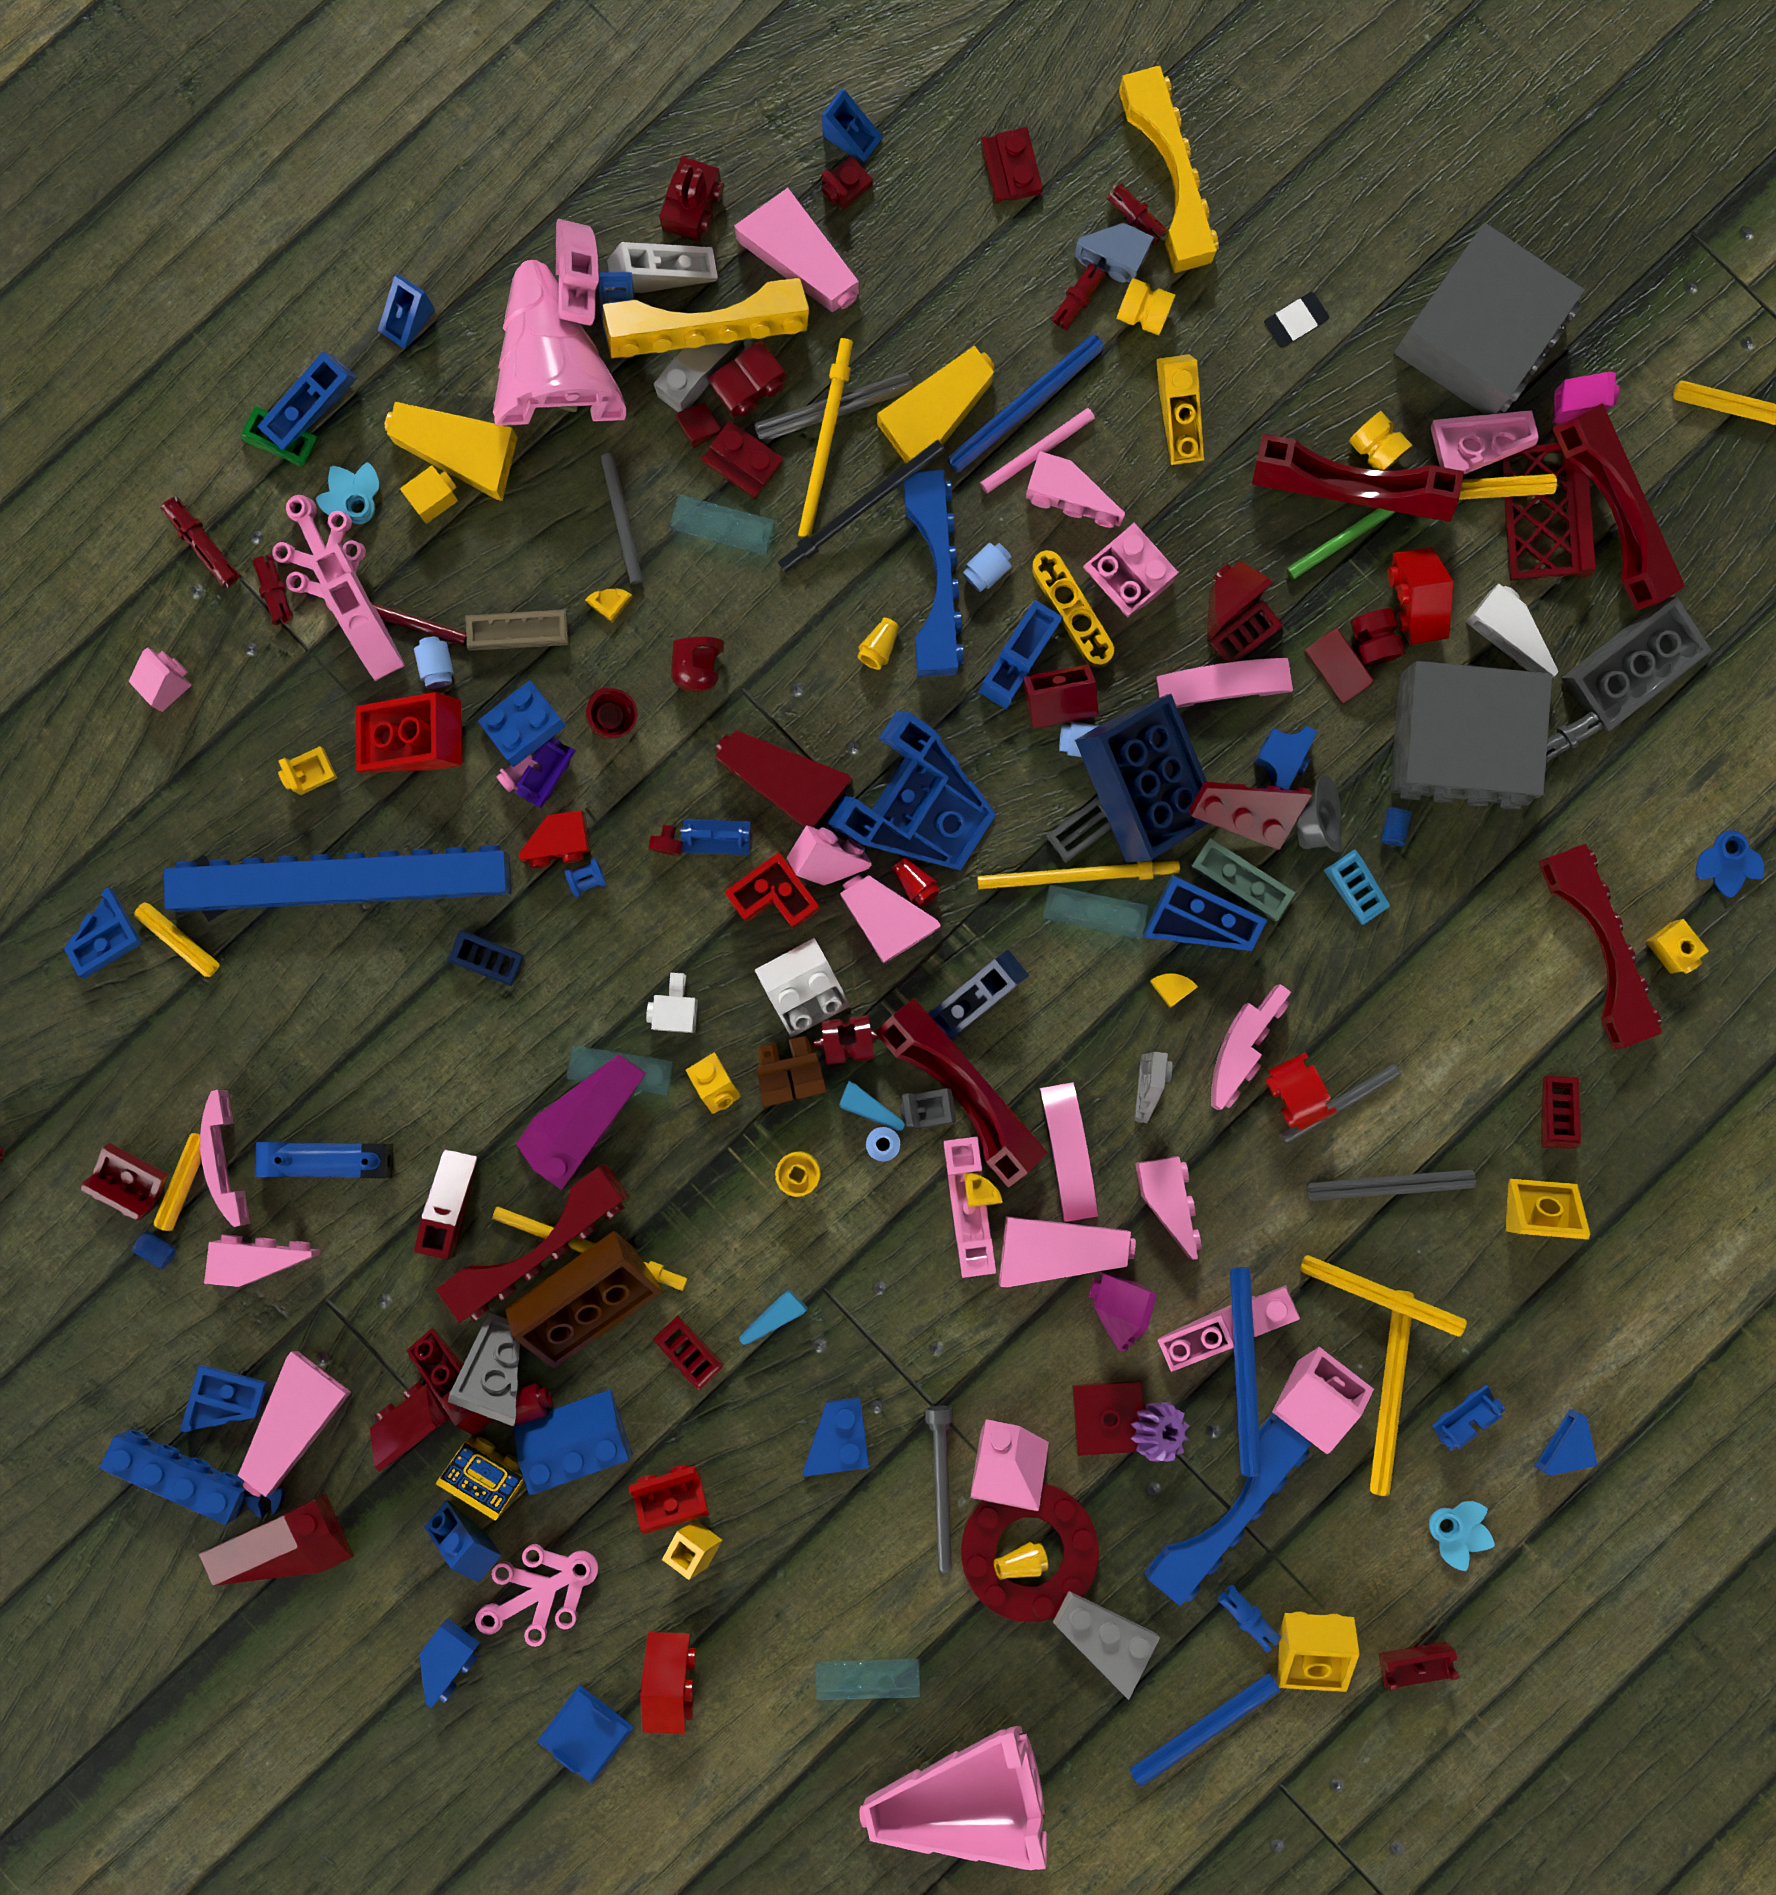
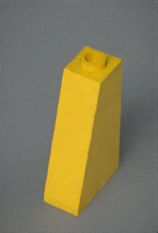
M973 346L877 413V425L905 463L937 439L944 445L993 383V370L995 366L985 352L981 354L976 346ZM925 465V466H924L922 469H920L918 472L923 471L927 465Z
M399 402L394 403L393 411L388 412L385 420V430L394 444L490 497L503 501L518 439L512 427L496 426L490 422Z

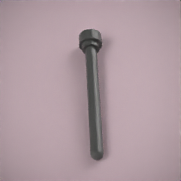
M930 1406L925 1408V1420L929 1424V1430L933 1431L938 1570L941 1574H948L951 1571L952 1565L946 1430L950 1429V1423L953 1422V1408L950 1406Z

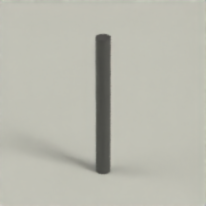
M607 453L601 456V461L630 584H639L643 582L616 462L614 454Z
M1392 1064L1326 1105L1328 1109L1335 1107L1336 1114L1399 1077L1401 1072L1395 1064ZM1336 1114L1302 1131H1299L1297 1127L1287 1128L1280 1132L1279 1135L1287 1145Z

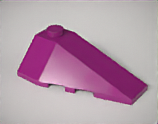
M1100 1272L1099 1279L1093 1278L1088 1297L1093 1299L1092 1306L1114 1346L1119 1351L1126 1352L1129 1345L1132 1346L1134 1344L1135 1337L1140 1338L1148 1329L1157 1296L1155 1292L1139 1282Z

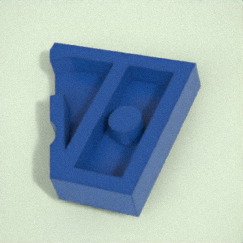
M109 887L101 893V896L104 898L93 914L88 913L81 922L79 931L70 938L64 947L77 975L83 979H86L142 944L115 891Z
M207 1365L198 1366L180 1431L189 1432L195 1429L213 1427L259 1416L268 1382Z
M860 1397L826 1402L803 1469L804 1477L869 1468Z

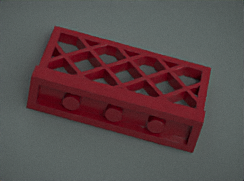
M1559 443L1535 445L1501 459L1502 477L1519 476L1510 469L1509 457L1523 456L1532 465L1522 476H1528L1537 467L1544 474L1556 475L1557 484L1566 493V498L1558 506L1544 495H1534L1535 497L1524 509L1512 501V496L1504 497L1510 581L1577 575V578L1591 577L1596 569L1589 476L1577 465L1566 459ZM1562 452L1563 466L1556 474L1541 463L1547 454ZM1541 454V455L1538 457V459H1536L1535 457L1532 456V455ZM1563 471H1564V480H1562V479L1559 477ZM1538 499L1553 511L1542 524L1527 513ZM1565 504L1567 506V513L1562 510ZM1513 510L1516 511V512L1519 514V515L1515 518V520H1514ZM1556 514L1568 522V531L1561 539L1546 528V525ZM1522 517L1537 528L1526 542L1515 534L1514 526ZM1540 532L1556 543L1545 557L1529 545ZM1568 536H1569V545H1570V546H1568V545L1564 542V540H1565ZM1516 543H1518V544L1521 546V548L1517 551V553H1516ZM1558 547H1561L1570 555L1571 567L1557 568L1548 558ZM1524 550L1540 561L1533 570L1518 571L1517 558ZM1543 564H1544L1547 568H1549V569H1541V570H1539V568H1540Z

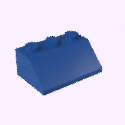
M611 1389L549 1411L548 1416L520 1426H513L518 1463L529 1496L626 1462L633 1455Z

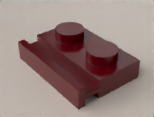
M1028 127L997 133L989 138H986V136L981 137V146L996 204H1000L1004 200L1010 199V201L1042 194L1043 187Z
M730 420L710 445L708 452L701 458L704 464L755 500L784 462L783 457Z

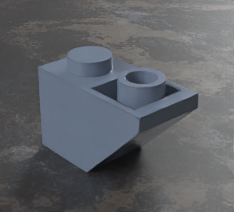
M1122 223L1080 237L1076 245L1074 257L1078 258L1079 262L1086 267L1089 263L1096 265L1097 268L1099 267L1101 270L1108 272L1109 276L1118 282L1124 283L1127 281L1130 283L1132 278L1136 279L1150 251L1154 237Z

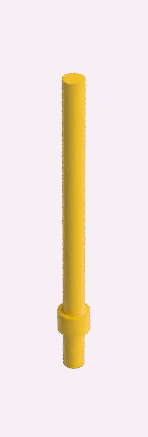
M846 338L840 339L836 362L831 364L829 374L831 385L798 536L802 538L806 535L809 537L812 535L844 383H848L851 368L848 365L853 341Z
M1152 860L1137 861V864L977 876L978 889L1131 877H1138L1139 880L1153 879V876L1179 874L1180 865L1179 860L1152 862Z
M498 1206L492 1216L493 1220L544 1239L554 1229V1227ZM579 1237L574 1238L568 1243L571 1249L580 1253L585 1252L596 1244L585 1239L581 1241ZM644 1262L657 1282L681 1291L684 1290L688 1278L664 1270V1265L656 1262Z

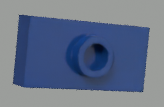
M1304 726L1296 734H1285L1274 728L1268 733L1253 764L1268 772L1271 778V786H1279L1281 790H1289L1296 774L1301 776L1310 761L1306 754L1318 731Z

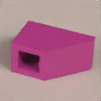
M1605 372L1564 380L1554 392L1552 423H1562L1603 403L1606 411H1608L1617 403L1619 397V385L1615 384L1616 372Z

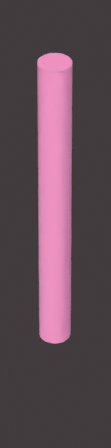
M1086 408L980 482L984 492L988 494L1037 460L1039 451L1047 453L1095 419L1092 411Z

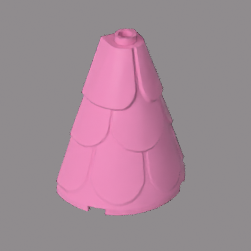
M537 260L523 262L515 271L512 279L503 329L506 332L498 366L500 373L493 409L495 425L529 424L536 407L592 405L590 412L593 421L625 420L626 406L619 387L580 323L558 319L559 283L547 265Z
M1014 1726L1006 1730H999L960 1752L955 1751L922 1771L919 1769L912 1771L866 1797L864 1804L860 1806L859 1813L861 1825L863 1828L867 1827L870 1841L926 1854L937 1852L975 1862L981 1860L1030 1871L1046 1869L1047 1832L1042 1831L1045 1807L1035 1756L1027 1734L1019 1735V1733H1022V1727Z

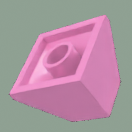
M986 1419L980 1433L970 1498L1038 1511L1049 1442L1021 1426Z

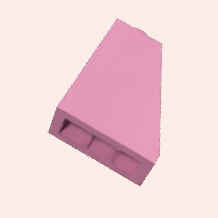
M858 875L843 884L845 890L840 893V896L883 964L941 928L937 919L869 875L864 879Z

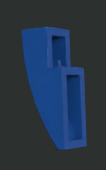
M1034 600L984 679L978 693L1007 710L1024 683L1023 677L1029 675L1063 617Z

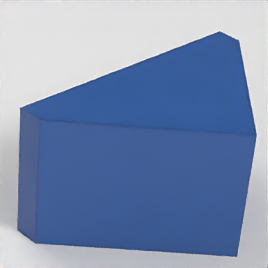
M840 89L822 114L823 137L859 162L864 163L883 138L845 89Z
M394 275L378 331L402 348H407L435 310L426 292L401 275Z
M1569 1409L1534 1467L1550 1476L1598 1466L1587 1417L1572 1409Z

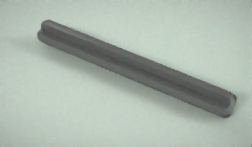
M902 373L843 393L837 417L906 394L913 389L910 375ZM827 399L757 422L755 424V431L758 439L764 442L823 422Z
M1473 1170L1310 1182L1307 1184L1306 1191L1308 1200L1321 1201L1470 1189L1476 1186V1176Z

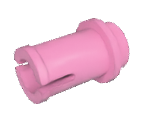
M531 754L514 768L510 765L505 770L502 768L499 770L500 774L496 778L508 792H511L513 789L517 791L518 787L516 784L528 765L536 770L539 769L540 765L532 760Z

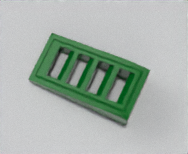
M254 406L241 433V440L304 467L318 437L305 431L289 447L282 450L275 443L268 441L269 437L263 433L261 437L256 435L259 429L257 426L269 412ZM301 438L305 442L299 454L296 455L292 451L298 439Z

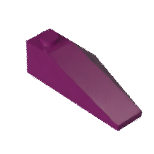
M618 1054L536 1115L516 1143L533 1170L560 1190L570 1185L647 1073L621 1054Z

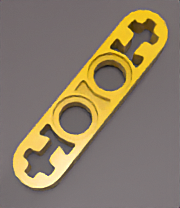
M1045 550L1036 555L1032 564V573L1054 611L1063 617L1061 622L1085 662L1094 668L1106 666L1114 654L1112 641L1061 557L1053 551ZM1042 560L1055 564L1052 572L1056 579L1060 575L1064 577L1057 580L1051 587L1047 585L1052 581L1050 574L1047 571L1041 572L1039 570ZM1060 587L1070 588L1074 595L1073 600L1070 603L1062 604L1056 600L1055 591ZM1077 615H1084L1090 620L1091 626L1087 631L1079 632L1073 628L1072 619ZM1096 631L1098 635L1094 636L1093 640L1097 647L1101 648L1104 646L1106 648L1103 654L1104 659H1101L1099 656L1092 657L1091 652L1094 649L1092 643L1088 640L1083 644L1081 640L1089 638Z

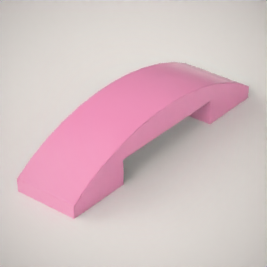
M1288 658L1256 659L1216 664L1156 677L1159 698L1166 694H1172L1177 708L1194 706L1195 703L1257 694L1259 696L1293 691Z
M1074 1083L1040 1088L1064 1222L1097 1217L1098 1212L1090 1160Z
M215 1090L210 1092L201 1123L200 1151L204 1175L214 1201L233 1227L250 1224L245 1190L231 1192L220 1128L223 1125L234 1124L228 1090Z
M978 1137L943 1141L962 1278L995 1274L996 1268L987 1207L968 1208L964 1173H975L982 1176Z

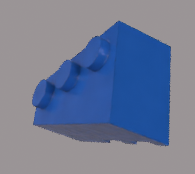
M1171 874L1142 935L1144 938L1252 951L1267 920Z

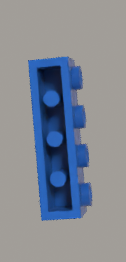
M127 1430L113 1437L99 1469L221 1524L227 1525L238 1518L245 1503L244 1497L249 1494L242 1484L244 1482L238 1475L216 1470L211 1467L210 1463L199 1458L187 1457L181 1454L177 1448L167 1444H158L149 1440L146 1434L136 1430Z

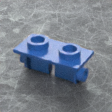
M683 819V827L681 828V841L684 842L682 853L749 855L751 822Z
M1485 1385L1480 1390L1470 1393L1465 1401L1455 1409L1441 1415L1432 1427L1442 1445L1445 1444L1450 1451L1455 1448L1460 1450L1478 1435L1471 1427L1472 1424L1476 1422L1484 1431L1503 1417L1501 1413L1506 1409L1498 1399H1494L1489 1387Z

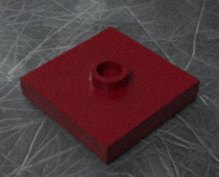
M1126 1381L1072 1385L1077 1455L1137 1452L1138 1443L1131 1439L1136 1434V1429L1131 1424L1139 1421L1137 1411L1143 1409L1142 1382Z

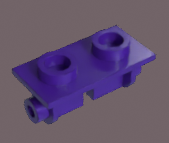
M552 737L538 748L532 758L533 761L541 765L538 771L528 765L516 784L518 789L515 793L524 800L542 808L546 800L551 797L562 773L569 767L571 758L576 750Z

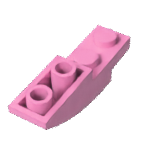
M558 219L556 223V275H559L558 319L592 326L595 318V290L599 282L595 236L590 226Z
M337 542L307 557L321 584L320 589L374 681L405 667L376 607L368 599L341 544Z
M1281 984L1272 988L1258 1009L1250 1003L1244 1004L1226 1033L1218 1053L1211 1087V1106L1216 1110H1222L1224 1106L1230 1108L1241 1093L1237 1088L1243 1080L1250 1081L1259 1070L1261 1065L1257 1061L1262 1054L1251 1046L1253 1044L1257 1046L1261 1044L1270 1031L1266 1027L1273 1016L1278 1019L1290 1004L1286 999L1291 992Z
M1286 1285L1257 1297L1255 1295L1252 1296L1254 1337L1300 1319ZM1232 1305L1158 1338V1343L1171 1372L1234 1348Z

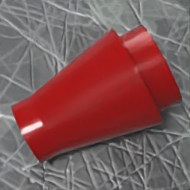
M907 857L900 860L893 867L892 871L897 876L912 904L916 903L922 908L933 901L940 893V889L936 886L937 881L914 865Z

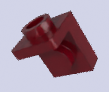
M852 156L847 158L831 173L827 169L821 173V190L831 203L837 202L843 210L873 185L871 176Z

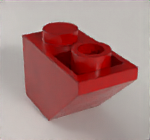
M579 810L547 815L519 852V860L524 864H529L530 868L550 866V860L563 859V863L583 861V855L591 854L585 813Z

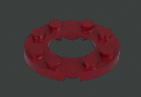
M1043 1483L1038 1511L980 1500L966 1521L961 1542V1561L967 1582L985 1606L1005 1618L1020 1622H1042L1056 1617L1068 1591L1084 1597L1096 1574L1099 1546L1093 1523L1083 1506L1071 1494L1056 1485ZM1022 1518H1039L1050 1523L1059 1533L1063 1543V1560L1058 1571L1048 1581L1037 1585H1023L1009 1578L1000 1580L994 1567L996 1544L1002 1531L1010 1523Z

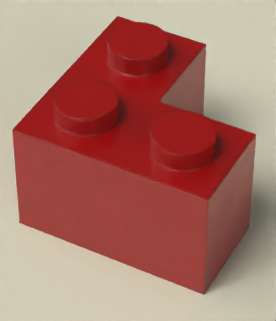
M1433 547L1393 553L1392 567L1388 568V581L1390 586L1395 587L1397 590L1398 599L1401 604V612L1396 615L1399 633L1405 635L1410 645L1449 639L1453 580Z
M779 852L724 892L746 923L773 903L793 930L820 911L817 902Z
M648 1632L640 1692L643 1733L685 1734L686 1720H693V1680L688 1679L689 1670H695L696 1648H690V1634Z

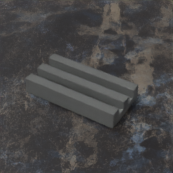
M1099 797L1095 798L1046 835L1045 838L1054 846L1053 848L1060 854L1065 864L1112 829L1108 822L1071 851L1067 852L1065 850L1067 845L1104 817H1107ZM1097 806L1101 809V812L1061 842L1056 838Z

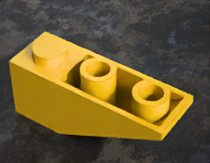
M1190 354L1157 359L1159 395L1171 465L1204 461L1197 359Z

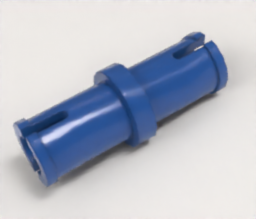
M1234 1585L1228 1586L1226 1589L1229 1591V1594L1223 1590L1217 1599L1218 1602L1237 1620V1626L1242 1631L1247 1630L1265 1652L1272 1650L1269 1643L1271 1642L1275 1647L1281 1639L1279 1633H1276L1262 1618V1612L1257 1606H1251L1236 1590Z

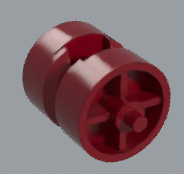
M869 1015L850 1017L848 1023H843L841 1019L821 1021L823 1036L820 1037V1040L814 1041V1047H821L822 1050H825L827 1065L846 1063L848 1057H853L855 1061L874 1059L873 1043H876L875 1040L880 1038L874 1033V1030L870 1029Z

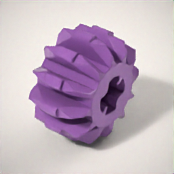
M1163 1402L1161 1404H1147L1146 1410L1137 1411L1139 1421L1131 1424L1136 1429V1434L1131 1438L1134 1442L1138 1443L1136 1451L1141 1455H1146V1458L1150 1461H1174L1175 1454L1184 1453L1182 1443L1189 1441L1185 1436V1430L1190 1426L1183 1422L1185 1413L1175 1409V1406H1172V1404Z

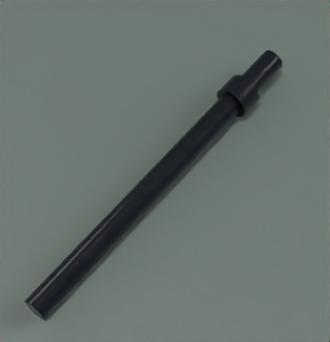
M938 439L812 536L806 535L798 541V546L778 561L783 571L787 572L805 557L811 558L819 552L818 547L944 452L945 448Z

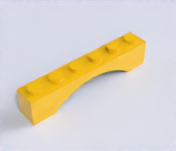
M1160 65L1122 75L1119 94L1127 120L1140 129L1156 145L1164 157L1172 177L1175 192V211L1165 240V246L1173 272L1178 273L1210 264L1216 251L1219 249V241L1216 231L1210 230L1208 224L1209 207L1205 199L1201 200L1198 188H1200L1198 171L1196 168L1192 169L1190 165V145L1186 137L1182 138L1180 132L1181 116L1177 107L1173 108L1170 99L1172 96L1170 80L1168 76H1163Z
M800 278L767 282L758 292L738 304L725 309L704 313L671 312L651 307L638 300L603 304V327L611 359L619 357L628 358L640 354L663 353L668 350L698 348L718 343L728 344L739 340L762 339L768 336L796 334L807 331L809 307Z

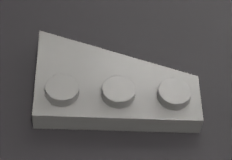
M1150 1052L1141 1054L1134 1122L1148 1123L1164 1090L1165 1082L1171 1081L1173 1064L1171 1061H1167L1168 1053Z
M490 1312L488 1313L449 1394L448 1402L514 1426L516 1420L517 1371L520 1343L512 1338L508 1319Z
M1068 1591L1053 1623L1129 1700L1160 1637L1155 1632Z

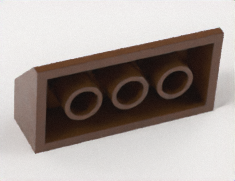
M613 1231L505 1308L512 1338L554 1369L660 1295L663 1291L635 1248L617 1232Z

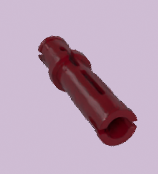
M177 496L168 499L162 504L160 510L178 530L177 535L182 541L186 540L205 566L215 576L221 587L225 588L233 585L240 578V574L231 566L215 543L208 537L203 530L202 522L189 513Z

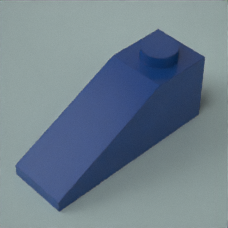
M322 352L257 427L279 448L285 450L326 413L358 378L333 354Z

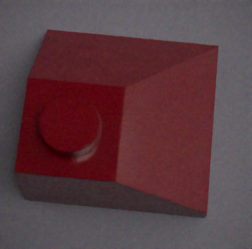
M1239 561L1232 568L1229 564H1226L1213 576L1216 581L1209 593L1207 637L1210 641L1262 598L1273 583L1267 576L1242 561Z

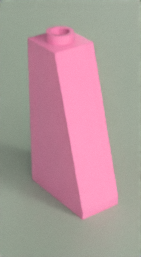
M786 188L734 225L736 239L743 247L785 278H800L804 292L832 313L840 307L841 309L847 308L857 299L859 281L789 188Z
M1006 1216L999 1285L1000 1287H1012L1127 1267L1128 1259H1134L1136 1240L1130 1238L1131 1232L1128 1230Z
M298 1351L290 1352L284 1362L238 1474L245 1481L242 1484L243 1487L257 1497H260L261 1494L267 1497L275 1492L352 1393Z

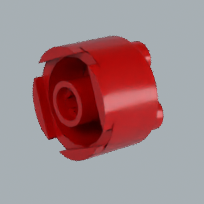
M1306 1052L1268 1070L1270 1077L1265 1079L1272 1096L1275 1098L1280 1096L1286 1106L1280 1111L1287 1125L1291 1129L1297 1127L1299 1131L1337 1113L1335 1107L1328 1109L1326 1105L1327 1102L1331 1101V1097L1314 1065L1306 1067L1303 1060L1309 1058Z

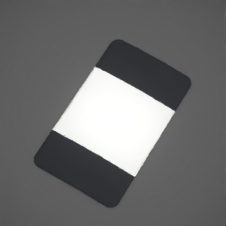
M1309 292L1267 318L1264 324L1278 345L1284 347L1328 320L1329 315L1313 292Z

